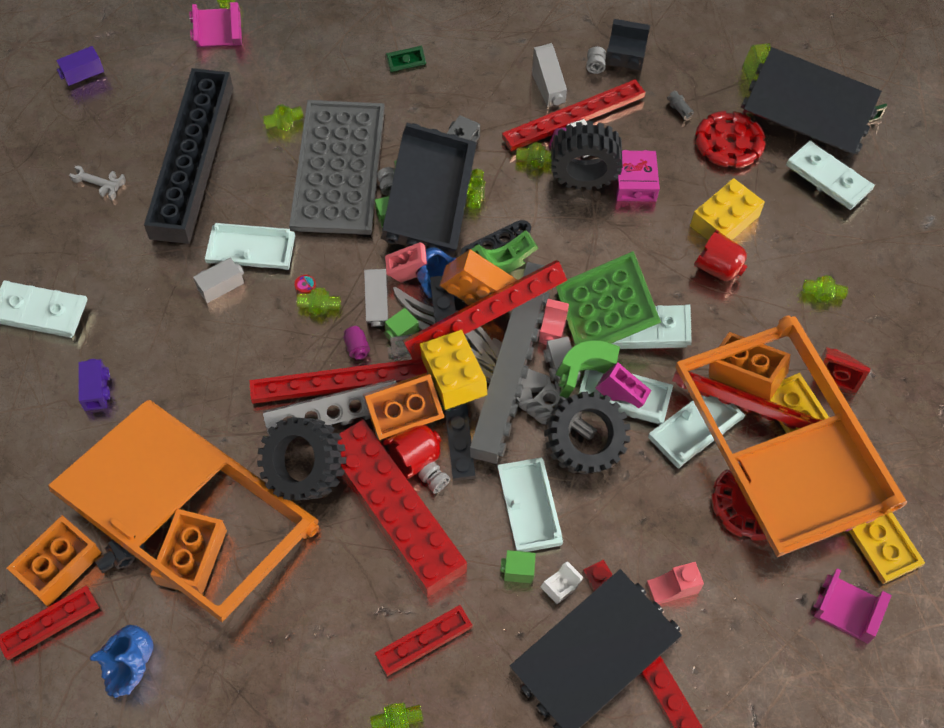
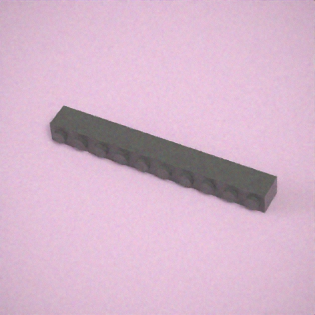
M527 262L523 277L545 265ZM548 291L512 310L487 391L488 395L485 397L470 446L471 458L497 464L499 456H504L506 443L503 442L505 436H510L512 423L509 422L511 416L515 417L518 404L515 403L516 398H521L523 385L521 381L522 378H527L529 366L526 364L533 357L534 347H532L533 341L537 342L540 329H537L539 323L542 324L545 311L542 310L550 298Z

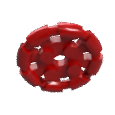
M718 111L708 115L707 119H703L699 123L695 132L697 137L695 142L700 153L703 156H707L713 164L725 168L728 166H734V168L748 166L754 160L759 159L765 149V141H763L765 135L757 122H752L751 117L744 116L736 111H733V113ZM726 139H732L734 142L730 143Z
M726 469L718 476L713 485L715 491L712 494V507L716 517L719 516L723 521L722 525L736 536L750 537V540L754 541L767 540L732 472ZM724 491H730V496L725 495ZM732 508L733 516H730L727 510ZM745 522L754 523L753 528L745 527Z

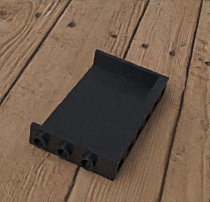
M771 47L764 64L760 62L756 71V74L759 75L757 81L752 80L748 89L751 92L749 98L745 97L740 107L744 109L742 115L745 116L747 112L846 151L849 153L848 159H851L854 154L858 155L863 145L860 141L862 137H866L870 129L868 122L870 119L873 120L878 109L875 106L882 90Z
M406 123L401 138L380 239L385 240L389 244H401L406 247L421 242L425 245V250L428 248H438L449 257H453L458 247L477 142L461 138L455 134H446L437 129L421 127L416 123Z
M621 569L509 665L510 671L521 682L519 688L528 698L533 696L538 702L536 705L538 711L545 718L550 716L555 722L553 728H581L669 647L681 640V629L672 619L669 621L663 615L664 611L661 606L655 601L651 602L645 596L647 594L645 589L639 583L634 584Z

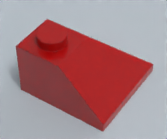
M826 347L821 356L822 361L840 388L857 393L870 373L871 368L837 349Z

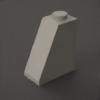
M553 44L534 47L532 76L547 107L565 103L567 88Z
M386 269L364 270L367 324L371 323V327H383L385 321L388 320Z

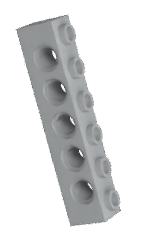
M392 379L263 411L266 428L268 430L270 427H278L276 423L287 416L304 418L308 411H315L317 413L316 420H322L325 422L324 425L331 426L339 422L341 425L354 423L355 418L362 417L364 420L371 419L363 394L394 384L396 380ZM353 400H359L361 403L360 409L355 412L350 411L349 403ZM332 405L339 407V413L335 417L327 415V409Z

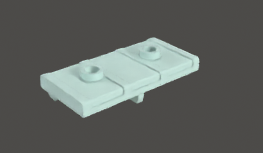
M812 141L804 145L786 163L789 168L817 186L819 192L821 190L849 210L855 207L875 186L872 182L860 176L853 169L844 165Z
M215 223V225H212L205 262L219 263L231 257L235 264L239 263L242 266L289 270L295 232L286 228Z
M4 280L0 288V324L72 338L88 299L83 295Z
M690 304L655 306L662 323L611 344L619 346L620 349L687 348V345H691L692 342Z
M585 370L579 393L588 391V394L599 392L595 387L603 373L595 370ZM633 374L652 390L645 404L637 408L633 404L621 400H610V403L617 402L621 406L617 409L619 413L625 412L627 416L661 425L665 420L673 385Z
M701 395L722 435L744 419L745 414L734 404H724L718 400L719 398L711 395L709 397ZM694 401L690 402L648 435V438L677 468L683 466L684 463L714 441Z
M542 457L498 465L497 469L516 551L528 552L561 546L563 544L562 533Z

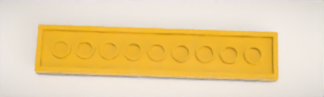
M800 373L784 379L770 400L820 420L829 418ZM779 421L786 433L800 429L797 427L795 429L789 428ZM893 513L849 530L882 584L925 564V561Z

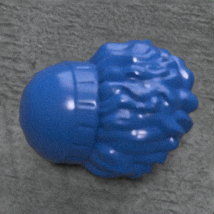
M428 248L425 250L427 264L417 270V278L425 294L431 299L430 277L443 276L446 265L456 259L455 257H449L438 248Z
M126 625L109 638L99 651L90 656L91 661H97L101 665V677L104 679L105 691L109 697L117 698L123 695H130L146 671L145 665L152 655L154 646L149 633L139 626Z

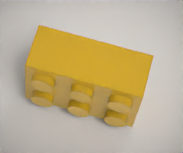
M733 178L694 211L690 227L707 240L710 239L715 230L733 240L760 216L765 201Z
M462 330L420 344L422 361L427 372L431 374L434 387L445 410L488 395L486 378Z

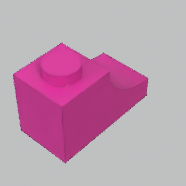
M618 362L602 375L595 387L602 395L611 397L612 401H626L637 408L645 404L652 391Z

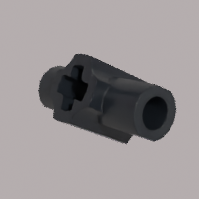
M112 540L105 547L107 553L95 559V562L101 572L104 573L114 566L117 569L126 568L136 558L116 541ZM144 543L140 546L141 549L145 548Z

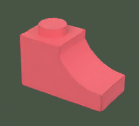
M419 242L386 255L387 275L400 283L416 278L417 270L427 264L425 245Z
M552 299L547 300L539 336L540 343L547 346V341L563 337L569 308L568 303Z
M696 562L674 567L659 577L647 580L646 585L652 601L662 604L698 594L704 582Z

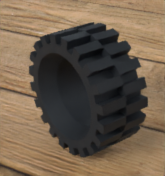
M587 121V125H582V122H576L575 127L569 124L566 126V131L560 129L558 135H554L551 142V171L554 178H558L559 183L563 184L566 182V187L569 188L573 185L575 189L586 187V190H592L593 186L599 189L602 188V184L610 185L611 179L616 181L618 174L621 175L623 168L622 140L619 137V133L617 131L613 132V128L609 125L604 128V123L600 122L597 125H593V121ZM586 155L599 157L594 160L574 159Z
M588 391L581 392L563 400L551 411L550 414L552 416L547 419L545 424L548 425V429L544 431V437L549 439V442L545 444L547 449H552L553 453L550 456L553 460L558 459L560 461L558 463L559 466L562 468L568 467V471L572 473L593 474L612 467V464H616L621 460L619 456L625 454L627 450L624 445L630 442V436L626 435V431L630 430V423L624 424L623 419L627 418L625 412L619 413L617 409L621 406L617 402L610 403L611 397L607 395L600 397L599 392H592L591 394H588ZM588 411L595 413L606 424L608 431L607 442L604 448L597 454L589 455L580 452L574 447L569 438L570 421L578 412Z
M294 417L280 420L276 423L278 427H270L267 430L270 436H263L261 440L265 444L264 448H258L257 454L262 455V460H257L258 467H263L264 471L259 473L261 479H268L265 486L268 489H275L273 494L284 496L283 499L309 500L321 498L322 495L329 494L332 491L330 487H337L340 481L336 477L344 475L345 470L341 469L340 466L341 464H346L347 457H341V452L346 451L345 445L338 444V441L342 439L339 433H332L335 428L331 425H324L325 422L322 420ZM299 436L305 438L311 444L315 456L311 473L302 481L293 479L285 467L286 448L292 440Z

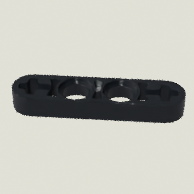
M518 220L464 246L461 249L460 256L478 244L480 246L490 244L493 247L491 250L498 249L523 233L522 230L525 229L531 235V224L526 220ZM501 236H508L510 240L503 242L499 238Z

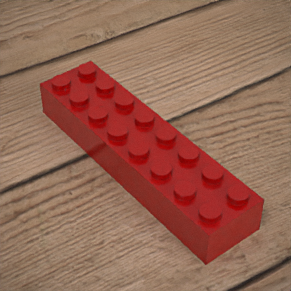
M364 419L341 432L339 435L342 439L338 441V444L345 445L346 451L341 452V457H347L346 464H341L340 466L341 469L345 470L342 477L427 598L465 574L467 572L466 560Z

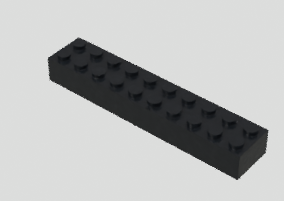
M191 69L144 223L149 240L190 244L233 91L230 72Z

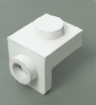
M565 562L557 573L543 582L541 588L558 604L576 590L583 580V576L569 562Z

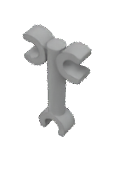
M81 166L74 167L76 173L79 174H69L71 180L75 183L84 180L102 186L99 189L100 196L104 197L106 193H109L110 200L115 199V191L126 182L123 174L116 179L117 176L112 171L109 174V181L85 173Z

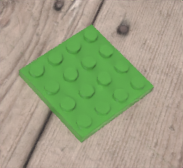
M634 251L572 277L556 286L560 301L569 304L567 321L575 345L586 341L614 343L662 323Z

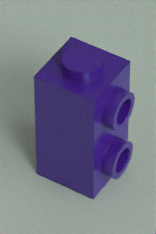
M93 46L56 60L59 66L56 71L61 80L65 79L68 86L104 72L100 58Z
M88 359L87 361L79 362V402L84 411L106 409L107 400L110 399V389L107 386V380H110L109 368L104 366L101 359Z

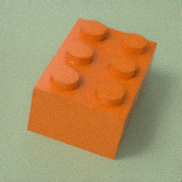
M469 249L446 265L440 286L450 294L462 299L466 304L471 305L517 281V279Z
M729 332L719 347L745 337ZM763 344L710 363L709 378L770 401L789 372L791 354Z
M424 373L363 394L376 436L379 440L409 428L444 418L431 374Z
M177 509L157 557L158 562L202 595L227 532L223 520ZM152 570L151 577L156 585L178 590Z
M62 515L17 557L7 569L42 603L49 607L102 553L92 540Z

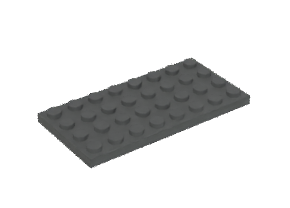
M307 100L289 224L290 231L372 235L378 180L377 173L379 170L385 112L384 103Z

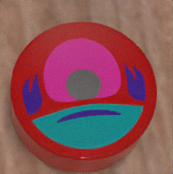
M301 275L295 280V290L299 295L310 296L315 292L316 282L312 276Z

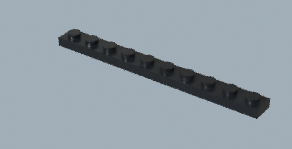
M442 276L430 277L435 323L456 313L454 295L440 286ZM466 402L452 407L449 412L445 410L453 481L476 479L474 458L470 456L472 442Z

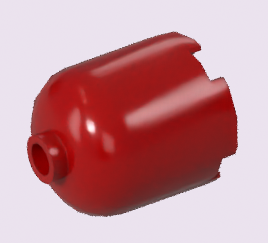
M715 230L706 243L703 252L696 259L694 266L719 280L731 281L737 275L742 276L746 270L747 265L744 263L747 259V253L742 246Z
M426 425L409 428L383 441V446H387L388 454L407 480L418 474L427 464L436 462L441 454L439 434L435 430L432 431Z

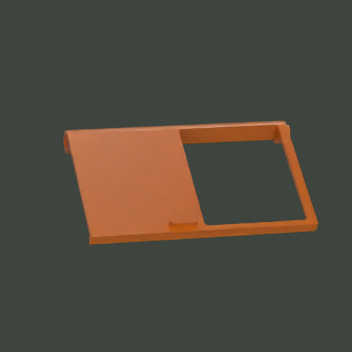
M789 315L781 318L777 327L678 361L675 367L776 557L892 513L907 504L905 497L798 319ZM787 336L791 339L835 416L732 454L688 371Z
M151 400L142 403L48 485L51 493L220 622H223L302 538L313 537L319 529L317 518L293 501L283 499L284 496L273 494L275 489H268L265 486V481ZM221 470L294 522L296 526L222 604L215 605L141 549L140 546L177 509H180Z

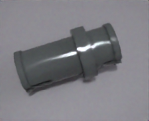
M677 91L669 94L670 96L667 97V100L670 101V106L676 109L684 120L689 119L694 114V111L685 102L683 95H679Z

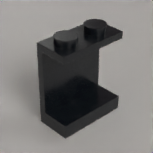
M614 19L605 64L642 71L650 25Z

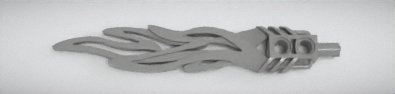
M393 287L397 300L414 317L432 325L435 324L434 317L423 314L410 305L434 316L433 307L423 304L399 288ZM417 320L420 331L430 326ZM478 327L465 334V337L473 348L472 351L486 378V382L490 384L495 368L494 361L497 362L502 342L496 338H493L492 341L488 334L481 327ZM529 369L527 378H522L521 381L523 385L521 398L517 397L516 401L522 410L535 417L538 422L546 424L547 419L552 416L550 414L551 411L567 398L559 396L560 389L556 381L554 385L551 383L548 375ZM540 392L534 399L532 398V393ZM551 401V402H553V404L549 405V404H546L545 402ZM582 412L576 413L570 421L569 433L574 429L587 440H590L597 432L594 427L582 419Z

